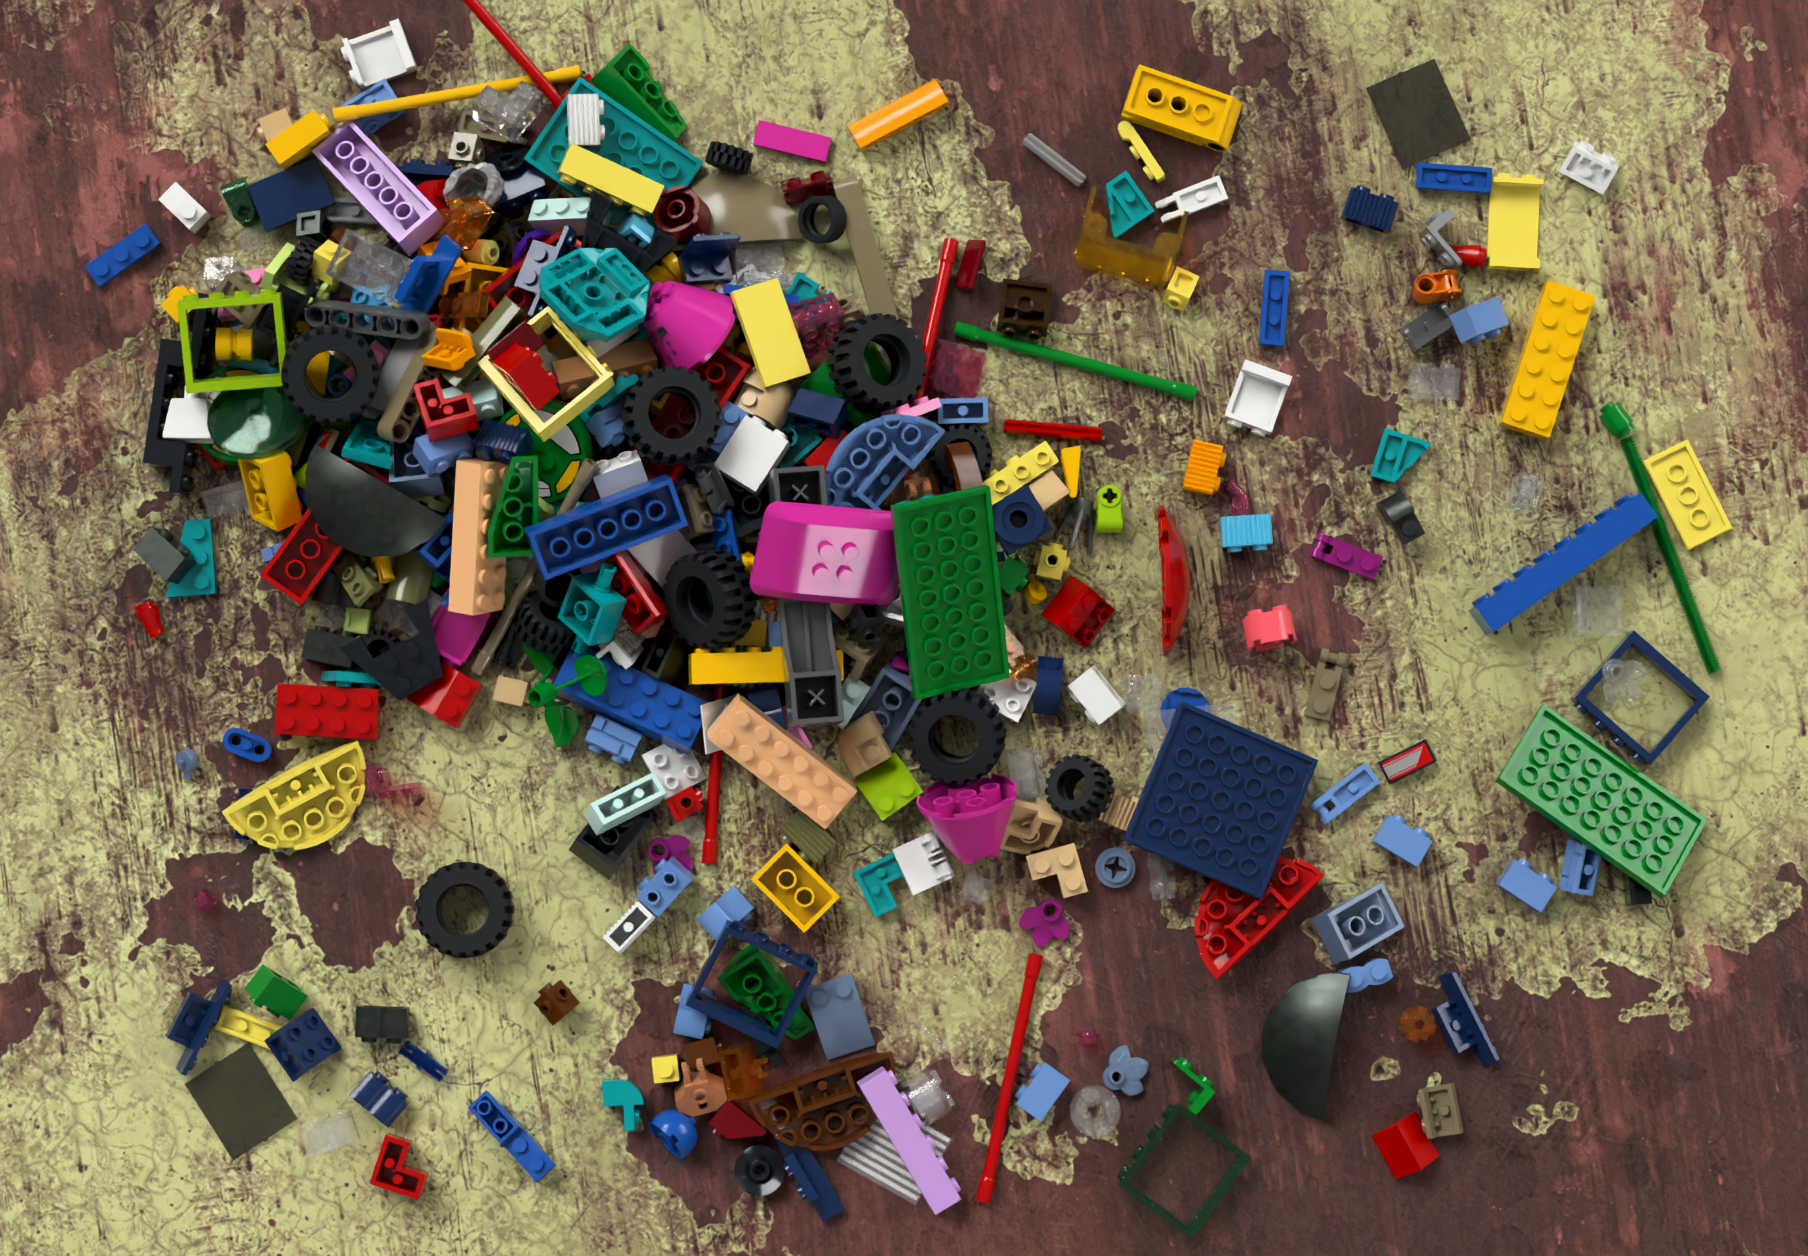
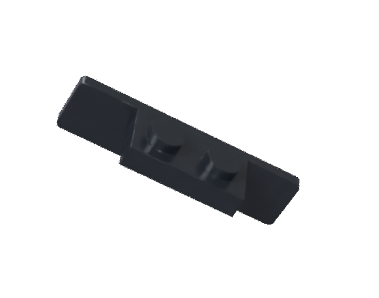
M316 274L312 275L303 294L279 283L275 291L282 292L286 341H292L298 330L295 327L299 318L302 320L305 318V311L309 307L307 303L310 297L315 298L321 285L318 284L319 276ZM269 303L257 325V329L276 338L273 303ZM277 343L268 359V365L274 367L276 361L279 362Z

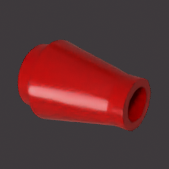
M1481 245L1451 246L1452 250L1462 260V264L1474 269L1484 267L1487 248H1482Z
M150 600L134 607L136 611L135 616L149 634L150 639L164 633L158 604L155 605L154 601Z

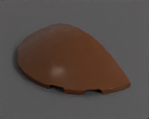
M892 1051L866 1055L811 1071L748 1099V1103L759 1123L775 1135L776 1139L787 1145L809 1148L811 1151H826L846 1146L868 1133L870 1126L877 1120V1116L862 1093L857 1081L882 1066L887 1072L891 1070L895 1075Z

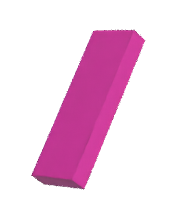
M759 120L753 145L826 163L831 137Z

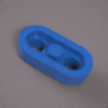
M231 728L223 736V745L229 752L254 762H265L272 755L273 747L270 741L240 728ZM235 736H239L241 738V743L239 745H234L233 738ZM259 745L264 747V753L261 755L256 752V748Z

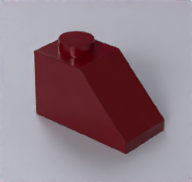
M730 1098L727 1099L709 1122L712 1126L710 1130L720 1139L724 1136L727 1139L763 1136L767 1132L765 1127Z

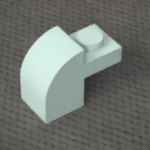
M849 675L842 684L844 721L836 725L842 730L848 725L871 688L860 680L858 682L853 681L849 678Z

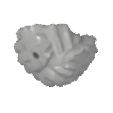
M481 162L477 165L469 163L466 167L462 166L456 171L454 170L445 182L443 194L446 199V205L451 206L452 210L457 209L459 215L469 213L473 217L485 214L502 196L504 180L493 164Z

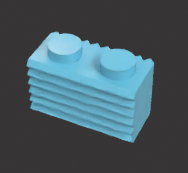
M1271 514L1219 518L1221 549L1227 548V553L1242 552V547L1251 546L1252 551L1267 550V545L1273 544Z

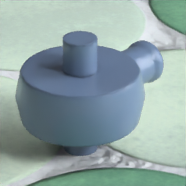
M182 749L176 755V764L184 772V780H191V772L198 766L197 755L191 749Z

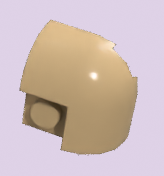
M754 366L743 379L744 385L734 405L747 412L749 416L760 418L767 426L781 431L789 416L788 409L794 400L793 390L787 381L763 389L758 372Z
M873 710L849 723L840 734L838 749L852 778L859 776L893 756L882 736L884 730Z
M1036 798L1034 803L1015 799L1000 849L1031 855V851L1039 850L1045 846L1049 848L1062 825L1060 814L1051 808V804L1039 798Z

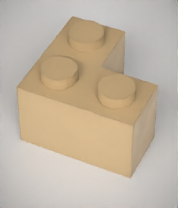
M1075 843L1025 856L1032 881L1056 874L1062 898L1088 892Z

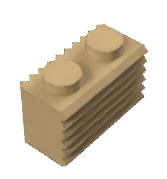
M1115 788L1114 794L1110 795V798L1113 799L1111 804L1108 803L1106 805L1107 811L1105 813L1100 812V817L1097 819L1126 831L1139 798L1132 796L1130 800L1122 797L1123 791Z

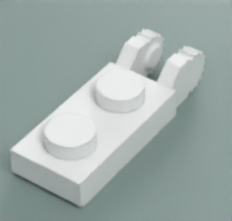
M1218 175L1174 192L1172 196L1155 202V206L1158 209L1164 208L1173 202L1176 203L1178 210L1166 213L1161 217L1162 223L1226 201L1228 196Z

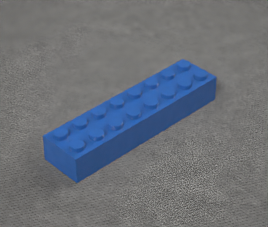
M1630 492L1614 502L1616 505L1614 509L1610 506L1594 516L1596 521L1593 524L1591 521L1584 523L1573 531L1575 533L1573 538L1570 535L1564 537L1553 545L1555 548L1553 552L1547 550L1533 559L1535 563L1533 566L1527 564L1512 574L1514 576L1513 580H1503L1492 588L1493 594L1489 595L1486 593L1472 602L1474 607L1468 611L1485 635L1498 630L1658 517L1642 493L1633 495Z

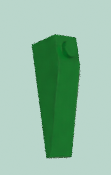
M750 944L738 952L717 975V979L737 1002H742L757 1015L760 1014L770 1021L771 1025L777 1027L794 991L768 952ZM800 1003L785 1032L793 1040L799 1039L816 1028L815 1023L802 1003Z

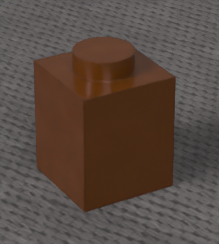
M715 1036L684 1045L691 1069L697 1068L696 1059L702 1058L705 1066L720 1062V1055H724L721 1040L716 1041Z

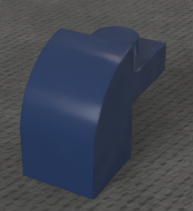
M1038 656L1032 713L1058 715L1063 675L1062 658Z

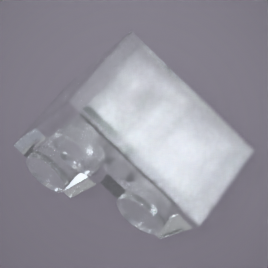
M523 80L508 97L487 85L473 101V119L515 143L542 111L543 92Z

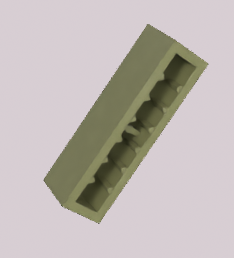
M505 295L470 337L476 355L465 362L464 367L456 371L444 369L440 374L455 388L464 393L481 373L477 362L487 355V351L519 326L528 314Z
M427 507L442 517L448 514V512L443 513ZM417 547L411 549L406 554L396 557L393 569L395 580H391L386 600L407 608L427 597L433 570L413 553Z

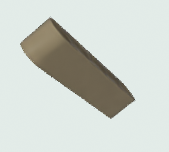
M434 328L424 333L378 423L377 433L381 439L403 443L409 438L420 416L413 385L436 378L439 379L440 373L443 371L442 368L424 365L421 358L423 354L438 345V339L434 332L436 329Z

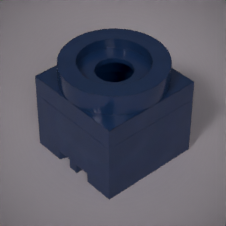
M1028 485L992 505L995 536L1007 557L1053 530L1041 505Z

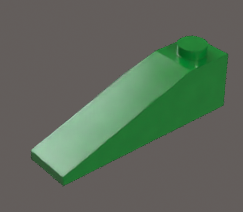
M627 43L590 81L597 89L667 137L675 140L685 130L687 125L673 102L666 100L660 90L663 87L660 81H654L648 70L651 67L646 59L630 43Z
M537 455L511 457L487 532L488 558L533 556L523 528L539 522Z

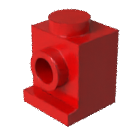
M693 786L665 800L676 822H680L704 808L702 803L706 801L699 788L694 789ZM684 798L691 800V805L688 808L682 805Z

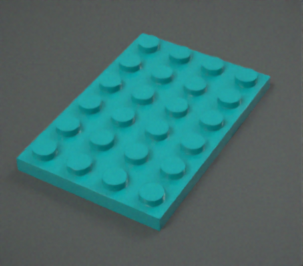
M579 76L567 95L598 94L599 100H603L604 114L599 115L600 125H604L605 140H600L599 146H581V148L664 185L661 194L674 186H684L687 188L704 163ZM566 95L523 160L575 196L590 197L591 195L583 192L584 187L575 184L573 187L560 181L561 176L556 175L569 147ZM612 205L610 208L612 213L610 220L620 226L627 217L632 215L629 213L630 208L624 205L619 208ZM652 213L649 216L645 215L643 217L654 228V237L659 227L656 225Z

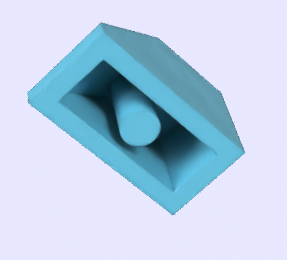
M633 213L622 222L616 232L644 248L650 244L654 228L648 224V221L643 216Z

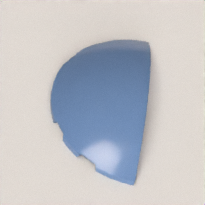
M902 414L881 416L855 428L840 442L826 467L827 506L881 510L879 505L909 469L914 470L945 433V430L925 418Z

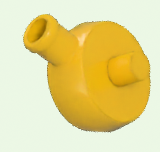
M1030 574L1027 576L1029 583L1024 588V596L1028 602L1037 605L1045 600L1047 590L1042 583L1036 581L1034 574Z

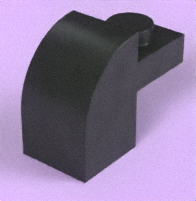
M1398 491L1376 503L1387 526H1392L1402 546L1425 534L1414 513L1413 506L1403 492Z

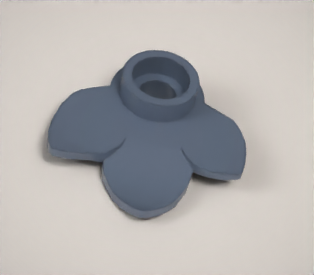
M1120 1046L1109 1056V1066L1102 1074L1103 1083L1108 1089H1120L1126 1095H1137L1144 1091L1139 1079L1147 1073L1149 1062L1143 1058H1131L1128 1046ZM1113 1073H1117L1119 1075V1080L1117 1082H1115L1112 1079Z

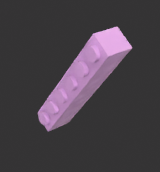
M882 1066L857 1081L862 1093L932 1212L937 1215L960 1201L961 1198L958 1192L961 1191V1188L954 1177L949 1179L945 1171L949 1168L942 1156L937 1158L933 1152L936 1146L929 1134L924 1136L920 1130L924 1125L916 1113L912 1115L909 1111L908 1106L911 1103L904 1091L899 1094L895 1085L898 1084V1081L891 1070L887 1072Z

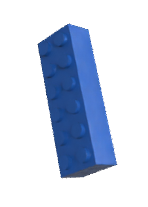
M664 474L523 529L539 572L544 580H548L688 526L673 481L671 477Z
M587 647L585 654H578L570 649L553 684L558 686L578 677L574 669L575 661L583 655L596 657L597 651ZM606 655L599 659L607 673V688L601 695L591 696L587 694L582 688L581 681L558 691V696L686 755L690 754L702 729L700 705L708 703L632 667L625 669Z

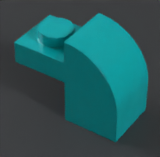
M604 1079L602 1081L603 1106H623L624 1131L635 1130L636 1124L641 1123L640 1109H635V1105L645 1104L643 1092L632 1081L626 1079Z

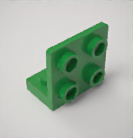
M1173 1057L1170 1061L1201 1086L1198 1090L1196 1088L1192 1089L1185 1098L1187 1101L1185 1106L1197 1115L1214 1095L1215 1091L1211 1088L1214 1084L1203 1074L1200 1073L1196 1076L1191 1072L1194 1067L1184 1058L1180 1057L1177 1060Z

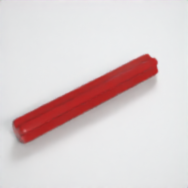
M1006 419L1003 427L1005 433L1098 442L1102 439V428L1012 419Z

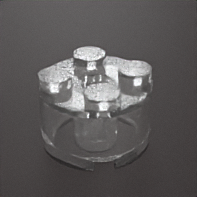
M927 1068L900 1083L901 1088H907V1091L904 1093L909 1099L914 1112L918 1117L921 1116L926 1119L922 1122L925 1127L952 1112L951 1107L955 1105L949 1093L942 1092L939 1086L942 1081L936 1071H929Z
M1090 1084L1080 1088L1073 1094L1069 1103V1115L1074 1126L1081 1133L1092 1137L1105 1136L1116 1127L1120 1119L1121 1108L1117 1097L1110 1089L1099 1084ZM1099 1104L1098 1108L1101 1110V1113L1095 1114L1092 1117L1088 1108Z

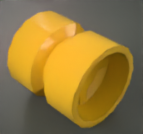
M672 251L661 259L662 265H654L645 273L653 285L658 281L662 283L667 281L683 283L678 257Z
M217 327L215 339L216 360L230 361L233 357H236L238 361H253V329L239 328L236 332H233L232 328Z

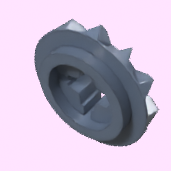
M1109 848L1103 851L1097 858L1095 863L1096 875L1108 887L1119 888L1125 886L1132 880L1135 874L1134 859L1124 849ZM1116 857H1118L1119 866L1125 868L1126 871H1117L1114 879H1112V870L1105 867V864H1113Z

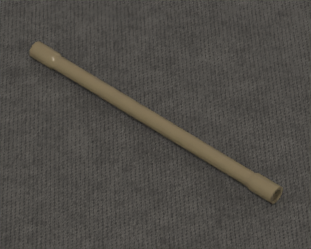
M585 458L556 516L575 508L584 489L589 485L599 466L595 461ZM534 556L484 648L481 649L471 667V670L478 675H485L497 648L534 583V575L538 569Z

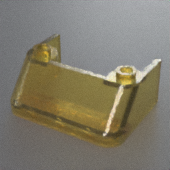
M1092 186L1074 252L1075 262L1080 267L1154 287L1165 286L1169 282L1174 269L1189 212H1183L1177 234L1170 232L1160 234L1155 241L1154 248L1105 236L1107 230L1106 219L1098 213L1091 212L1097 187Z

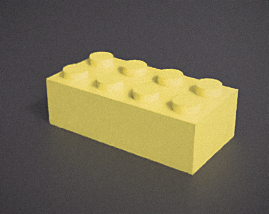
M573 143L568 147L556 174L561 176V182L572 187L578 184L584 187L583 192L591 195L593 189H597L615 200L612 204L613 206L619 208L624 205L630 208L629 213H636L640 216H649L653 213L664 188V185Z

